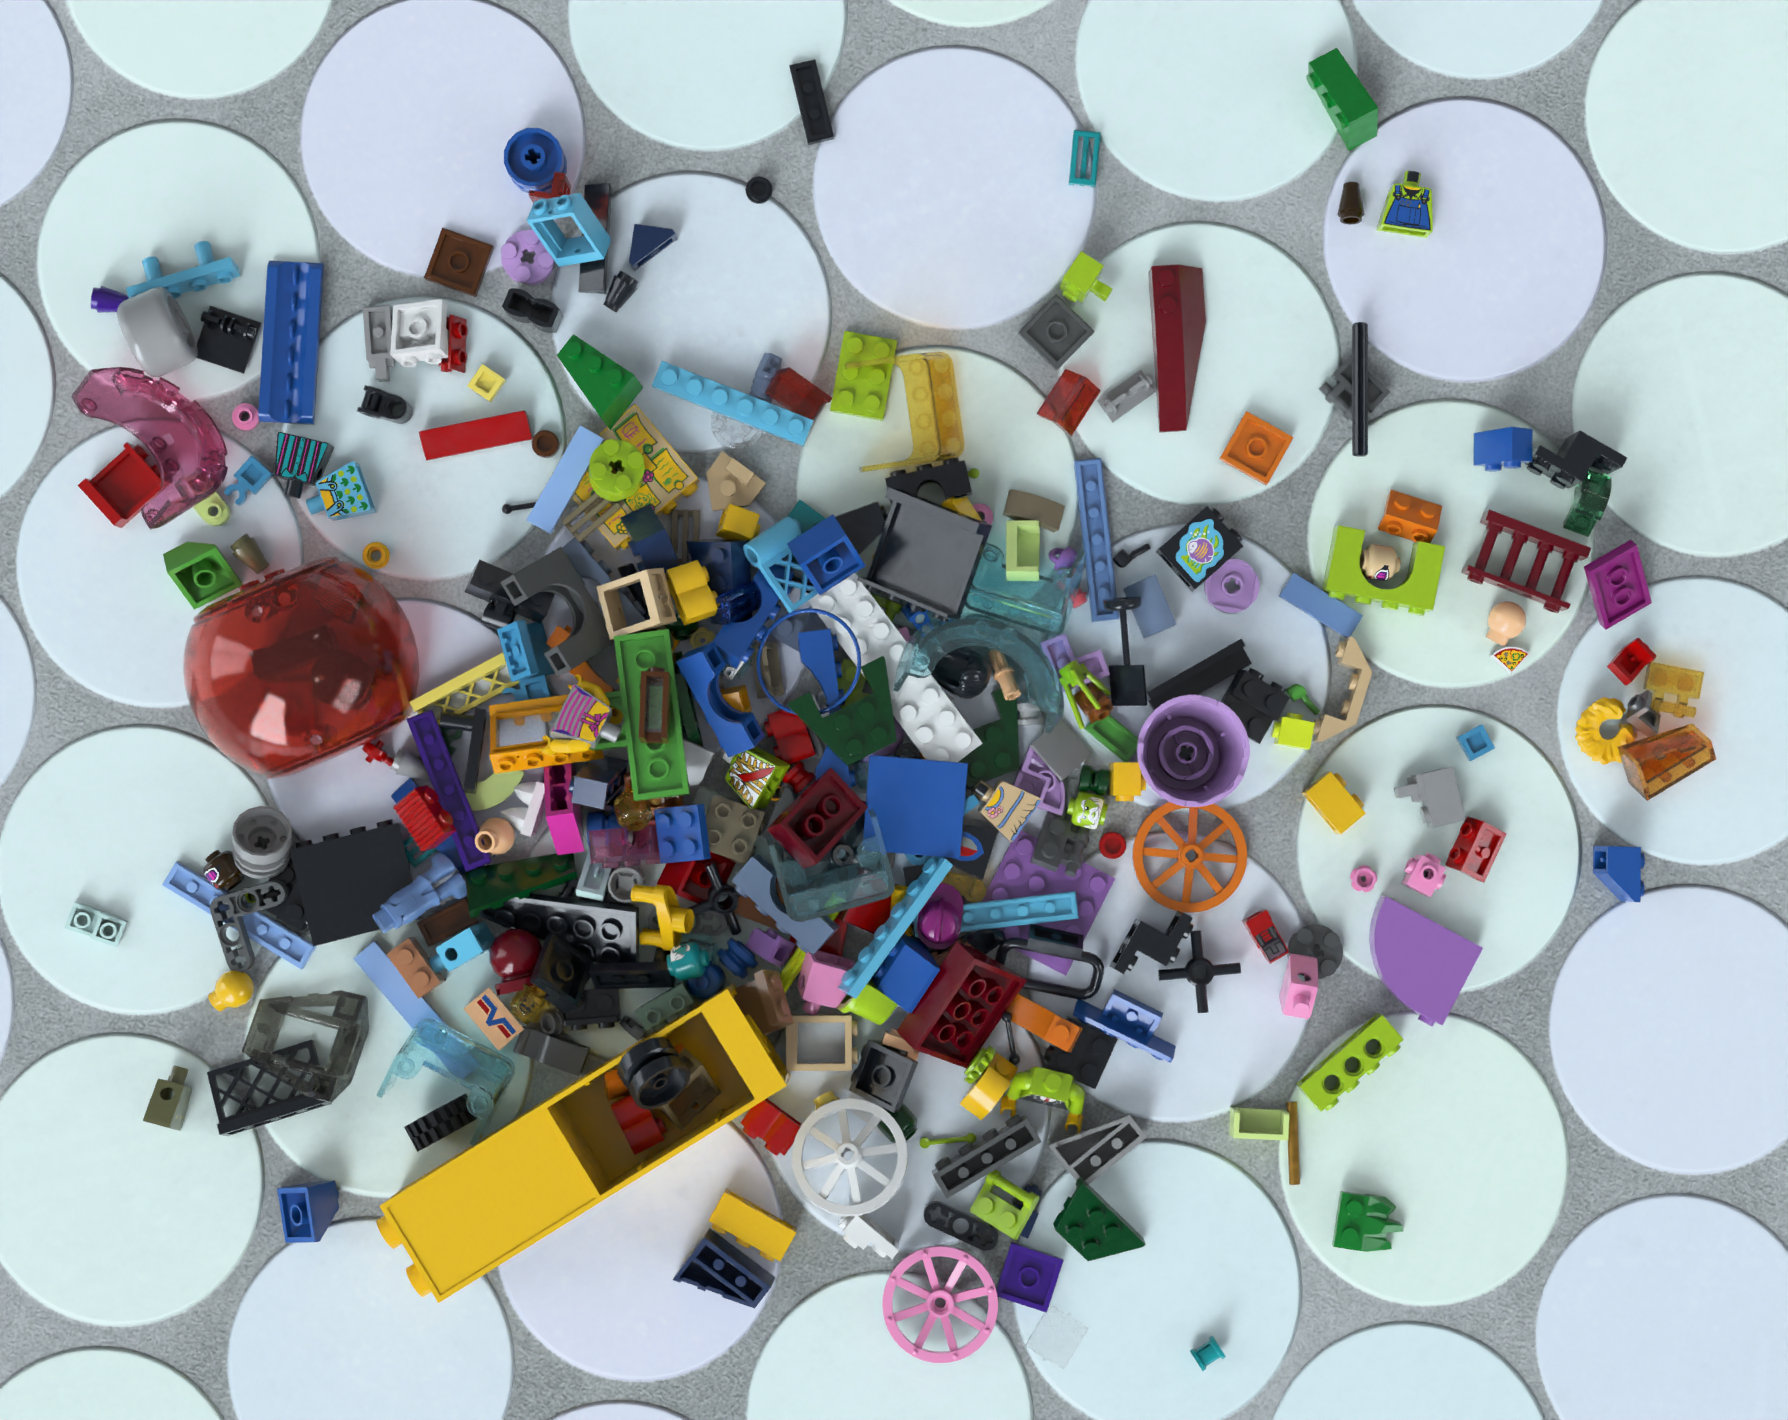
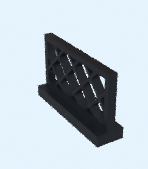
M314 1040L305 1041L207 1072L219 1120L217 1127L219 1135L222 1136L237 1134L332 1104L330 1094L326 1091ZM308 1048L310 1059L305 1067L293 1061L299 1050ZM291 1053V1055L289 1056V1058L283 1056V1055H286V1054ZM276 1057L287 1061L279 1076L267 1070L271 1060ZM265 1061L264 1064H263V1066H260V1065L257 1064V1063H260V1062ZM291 1064L303 1070L296 1084L283 1078ZM251 1065L260 1069L253 1083L241 1078L245 1068ZM311 1066H313L314 1072L309 1070ZM238 1070L237 1074H234L231 1071ZM265 1072L276 1078L269 1093L257 1087ZM226 1073L234 1077L227 1091L218 1088L216 1076ZM307 1073L316 1078L318 1089L307 1092L300 1088ZM238 1081L250 1086L243 1101L231 1095ZM281 1081L293 1087L288 1098L283 1100L274 1096ZM254 1090L267 1096L262 1106L257 1108L247 1104ZM297 1090L302 1092V1094L295 1096ZM228 1098L240 1103L235 1115L225 1116L223 1107ZM271 1098H272L273 1100L277 1101V1102H273V1103L268 1104V1103L270 1102ZM245 1107L250 1109L248 1111L242 1112Z

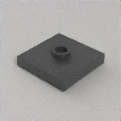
M1055 294L1018 334L1057 371L1095 331Z

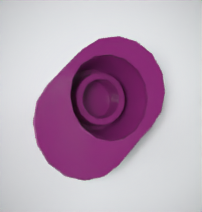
M945 883L939 884L918 913L917 934L927 947L945 949L953 945L958 939L963 915V899L959 891L953 886Z

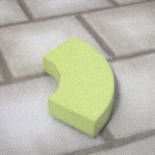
M518 770L493 773L485 781L478 782L476 794L465 793L471 810H486L508 799L515 792L514 787L522 782L525 772Z

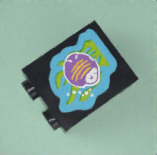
M1208 506L1156 551L1192 592L1243 547L1240 543L1242 541L1241 536L1233 528L1229 530L1222 523L1224 520L1223 516L1215 508L1210 509Z

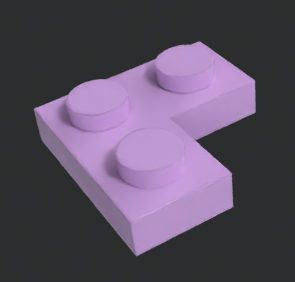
M1066 633L1039 643L1058 694L1065 692L1064 687L1059 681L1062 676L1058 671L1075 660ZM1101 650L1076 658L1079 664L1084 663L1097 679L1110 675ZM1087 677L1084 680L1085 684L1092 682ZM1069 684L1071 689L1079 687V685L1072 687L1071 684Z

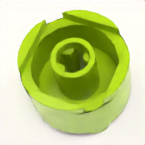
M608 439L599 445L591 455L588 472L589 480L595 493L601 498L613 502L634 496L639 491L643 482L644 457L634 445L623 440ZM616 467L621 469L616 474L612 473V469Z

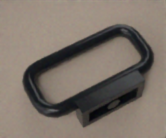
M1030 924L1027 939L1010 938L999 945L995 956V961L1004 966L1007 953L1011 949H1021L1091 964L1093 966V974L1090 985L1085 989L1026 978L1027 981L1022 987L1073 999L1086 1000L1096 995L1101 987L1104 975L1102 960L1093 953L1083 951L1084 935Z

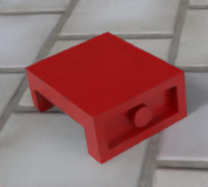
M128 442L123 445L125 450L91 480L85 478L78 484V487L108 520L119 528H123L170 485L164 479L167 474L157 464L152 466L146 459L149 454L139 444L134 446Z

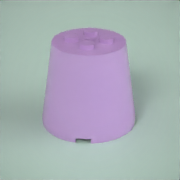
M1202 695L1179 696L1161 704L1146 719L1137 743L1138 764L1147 784L1163 799L1186 807L1207 806L1227 797L1242 781L1250 757L1248 735L1239 717L1224 703ZM1181 746H1184V749L1189 748L1191 750V753L1188 755V761L1185 758L1181 759L1179 757Z

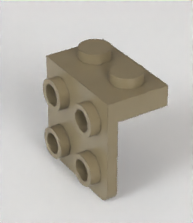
M714 796L706 813L710 852L732 859L734 863L745 865L755 855L757 846L754 843L757 835L760 836L764 829L765 820H763L765 812L751 809L748 806L720 796Z

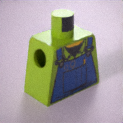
M1405 171L1403 184L1394 183L1391 186L1377 225V231L1427 238L1432 233V190L1419 187L1421 173Z

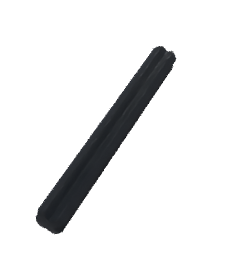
M1357 322L1352 325V455L1364 457L1368 454V324Z

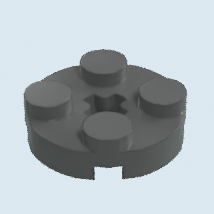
M1318 924L1306 925L1294 933L1287 947L1289 951L1287 954L1288 959L1290 953L1312 957L1308 953V949L1313 948L1314 944H1318L1319 949L1322 950V955L1317 956L1318 979L1325 978L1336 972L1343 958V946L1336 933L1330 928Z

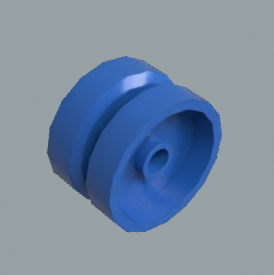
M526 128L516 132L508 140L504 149V165L513 183L521 191L531 195H545L555 191L563 183L567 173V159L559 141L550 132L540 128Z

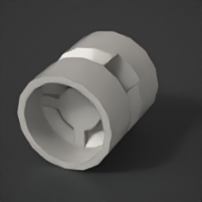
M621 865L609 877L608 891L617 901L624 903L632 902L631 889L635 884L645 886V875L636 865Z

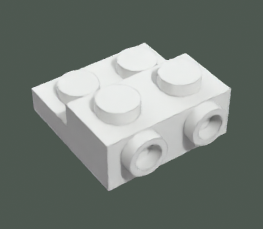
M443 299L393 305L390 355L402 366L415 367L417 361L439 364L442 358H448L447 302Z
M866 1214L842 1216L838 1227L842 1229L845 1235L843 1239L856 1249L859 1246L864 1250L872 1242V1249L883 1258L888 1255L891 1259L899 1252V1242Z

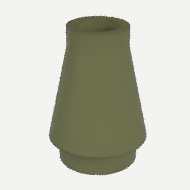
M247 533L230 546L233 551L232 555L251 568L257 575L270 565L254 537L250 538Z

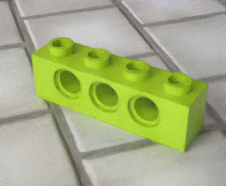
M1376 1013L1300 1079L1296 1085L1316 1109L1321 1112L1324 1109L1328 1111L1339 1102L1338 1097L1343 1092L1349 1093L1359 1085V1078L1365 1073L1370 1075L1380 1066L1379 1061L1386 1055L1388 1057L1394 1055L1401 1048L1399 1044L1404 1039L1382 1014ZM1370 1039H1375L1378 1043V1048L1374 1053L1366 1051V1043ZM1350 1057L1357 1059V1067L1353 1071H1347L1345 1068V1062ZM1329 1075H1335L1337 1078V1084L1332 1089H1326L1324 1081Z

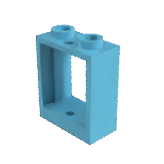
M581 193L534 201L527 218L528 224L558 267L604 259L612 240ZM571 216L584 236L566 239L553 219Z

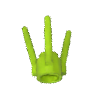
M1075 659L1058 671L1062 676L1059 681L1064 687L1079 728L1084 729L1085 726L1069 684L1072 687L1079 685L1097 710L1101 706L1084 683L1086 677L1107 696L1111 692L1087 669L1084 663L1080 665L1077 659Z

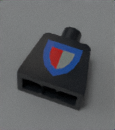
M963 825L960 859L943 858L947 859L953 866L983 880L998 830Z

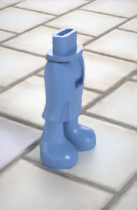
M441 852L435 854L430 862L432 867L422 876L418 875L411 884L394 893L380 906L381 910L372 915L383 933L388 932L392 928L398 929L403 925L411 923L431 907L438 906L440 901L447 897L453 896L455 899H461L467 896L466 883L459 873L451 876L435 890L431 886L455 871V866L448 857Z

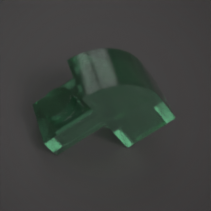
M1592 470L1588 471L1584 480L1577 484L1574 490V502L1563 522V528L1589 537L1597 520H1601L1611 493V477Z

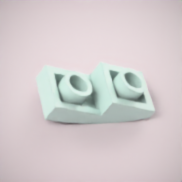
M75 901L64 928L91 937L90 939L117 947L127 921Z

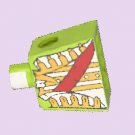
M758 747L728 757L726 752L723 755V760L731 765L725 776L726 782L749 808H766L790 765Z

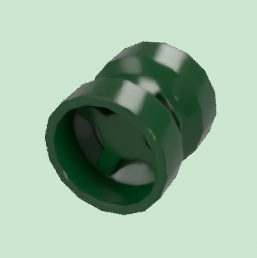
M1083 765L1078 791H1094L1096 795L1105 796L1110 770H1094L1092 766Z

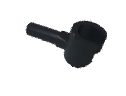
M1147 543L1132 551L1129 555L1122 549L1113 557V561L1118 567L1124 568L1137 556L1150 550V545Z

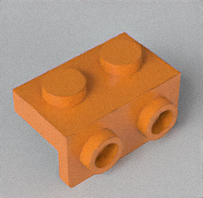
M1390 490L1378 530L1414 542L1431 543L1438 531L1442 506Z

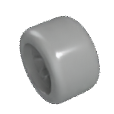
M163 287L149 289L123 301L118 306L117 318L123 336L135 359L148 375L160 377L195 361L198 356L195 337L182 309L167 289Z

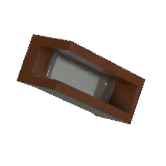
M650 667L648 671H641L639 739L641 743H669L672 677L669 672H665V669L661 667Z

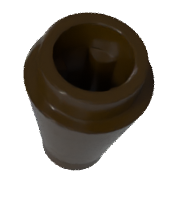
M1357 182L1343 184L1337 214L1340 217V222L1343 224H1358L1365 215L1359 183Z

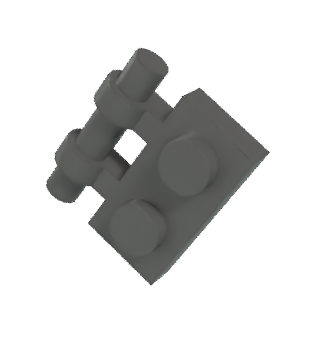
M1351 355L1331 375L1339 384L1333 388L1325 382L1319 388L1326 396L1324 399L1330 404L1333 402L1344 413L1342 416L1347 420H1352V405L1340 394L1345 389L1352 395ZM1368 371V411L1371 413L1390 391Z
M1047 812L1030 863L1056 872L1059 864L1067 866L1065 874L1074 877L1077 869L1081 868L1083 862L1081 856L1083 849L1088 846V833L1090 829L1079 826L1077 833L1071 832L1072 821ZM1066 843L1073 845L1070 854L1063 852Z

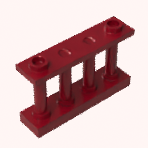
M1490 509L1485 511L1480 523L1487 525L1486 529L1488 531L1474 567L1470 565L1463 567L1461 573L1468 575L1467 580L1483 584L1484 581L1544 604L1543 608L1550 612L1559 613V611L1569 609L1571 604L1562 601L1561 597L1574 563H1577L1578 560L1587 559L1591 548ZM1503 531L1512 535L1511 539H1513L1499 577L1485 572V568L1496 538ZM1529 541L1537 544L1536 548L1539 550L1526 585L1522 586L1510 581L1522 546ZM1556 551L1563 554L1562 558L1564 560L1552 593L1549 596L1535 589L1548 554Z

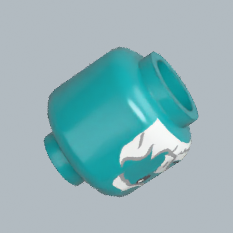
M696 942L674 946L671 949V953L667 955L669 973L679 981L703 976L705 966H709L707 950H702Z

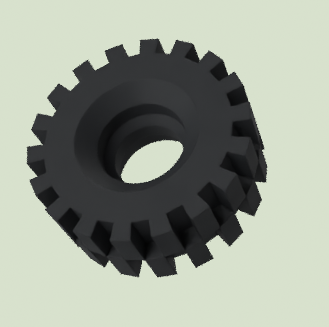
M465 1093L404 1128L418 1152L479 1117Z

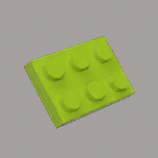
M844 331L830 412L883 421L897 340Z

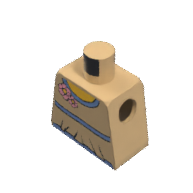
M1000 779L993 788L980 780L972 791V794L984 801L978 811L1012 843L1042 800Z

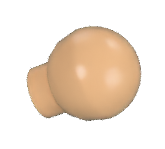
M1510 601L1496 604L1489 613L1488 626L1490 629L1485 637L1505 647L1509 638L1518 636L1525 628L1526 615L1524 610L1518 604Z
M494 817L482 823L479 827L480 831L475 837V845L481 852L501 855L513 846L515 832L507 820Z

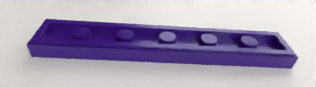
M431 709L407 718L406 720L433 789L438 794V802L443 810L449 812L453 818L452 824L457 831L452 834L465 871L468 872L491 863L489 853L481 852L475 845V837L480 830L433 710Z

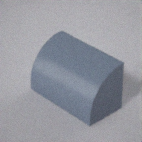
M1156 574L1123 589L1126 597H1141L1140 607L1132 609V612L1144 639L1177 625Z

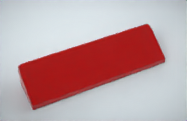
M525 410L419 431L426 461L532 440L528 414Z

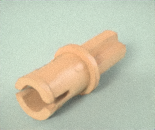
M1000 647L990 650L988 655L995 671L994 679L1000 684L1005 700L1009 699L1010 701L1018 698L1021 695V691L1013 675L1014 669L1009 667Z

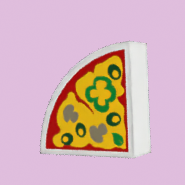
M1504 647L1496 650L1490 656L1509 674H1512L1530 653L1519 647Z

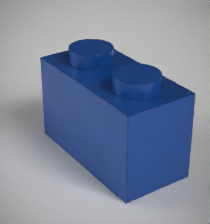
M1507 427L1474 433V466H1483L1485 471L1495 472L1501 471L1502 466L1507 469L1521 468V463L1532 462L1533 429Z

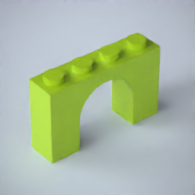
M1340 525L1334 528L1322 587L1324 592L1329 593L1328 597L1344 600L1345 596L1355 598V603L1371 605L1372 601L1382 603L1381 608L1398 610V607L1408 608V613L1424 616L1425 612L1433 611L1445 546L1421 541L1414 543L1408 573L1404 581L1397 588L1380 589L1371 585L1364 578L1360 569V555L1365 530Z

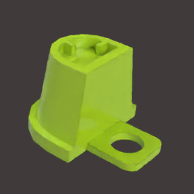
M870 979L856 999L846 995L837 1009L843 1013L850 1011L881 1025L892 1014L897 1004L879 991L872 979Z

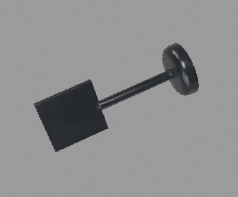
M1118 597L1103 600L1105 610L1120 612L1124 665L1108 666L1111 703L1113 706H1147L1144 665L1130 664L1126 610L1140 607L1141 597Z

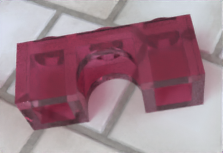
M656 825L632 827L633 840L631 844L628 839L627 828L588 831L591 864L602 863V869L619 867V862L624 861V867L641 865V860L646 859V865L660 864Z

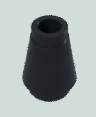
M620 270L618 275L613 277L603 305L617 313L637 290L638 281Z

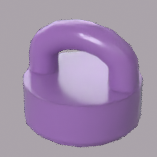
M1067 547L1065 550L1054 548L1050 550L1048 555L1049 559L1055 563L1054 569L1061 574H1065L1076 560L1077 551L1070 547Z

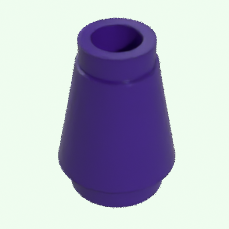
M104 286L100 288L94 287L91 295V309L97 310L98 313L117 312L118 306L123 301L129 299L126 294Z

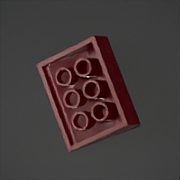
M957 941L939 967L940 971L913 1012L908 1013L897 1032L914 1050L967 1068L1027 979L975 948Z

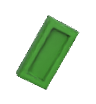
M1110 714L1105 719L1097 720L1093 724L1089 722L1084 730L1123 762H1128L1137 751L1138 737Z

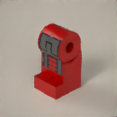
M1261 909L1242 922L1258 949L1261 950L1268 963L1271 964L1288 954L1289 951L1273 924L1267 909Z

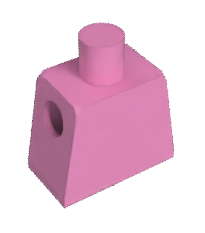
M818 951L814 955L810 952L806 953L797 982L801 998L805 1000L802 1007L803 1010L810 1015H817L821 1005L831 1008L838 1007L847 995L838 987L842 983L843 975L856 964L855 961L823 951Z
M1290 953L1279 995L1282 1014L1308 1019L1311 1017L1318 991L1317 958ZM1304 974L1305 981L1300 980L1298 975Z

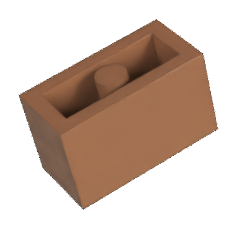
M415 937L406 939L386 954L418 999L426 996L446 981L440 972L437 973L433 970L429 962L430 957Z

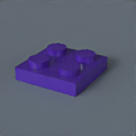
M1011 1242L996 1286L997 1297L1047 1313L1064 1261L1063 1258Z

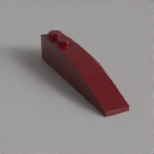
M1179 264L1151 266L1148 272L1159 433L1186 431L1206 324L1202 268Z

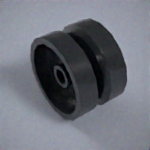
M663 1037L650 1038L631 1048L622 1057L617 1069L618 1076L626 1088L629 1089V1093L639 1108L646 1110L661 1107L677 1098L687 1087L691 1074L669 1039Z

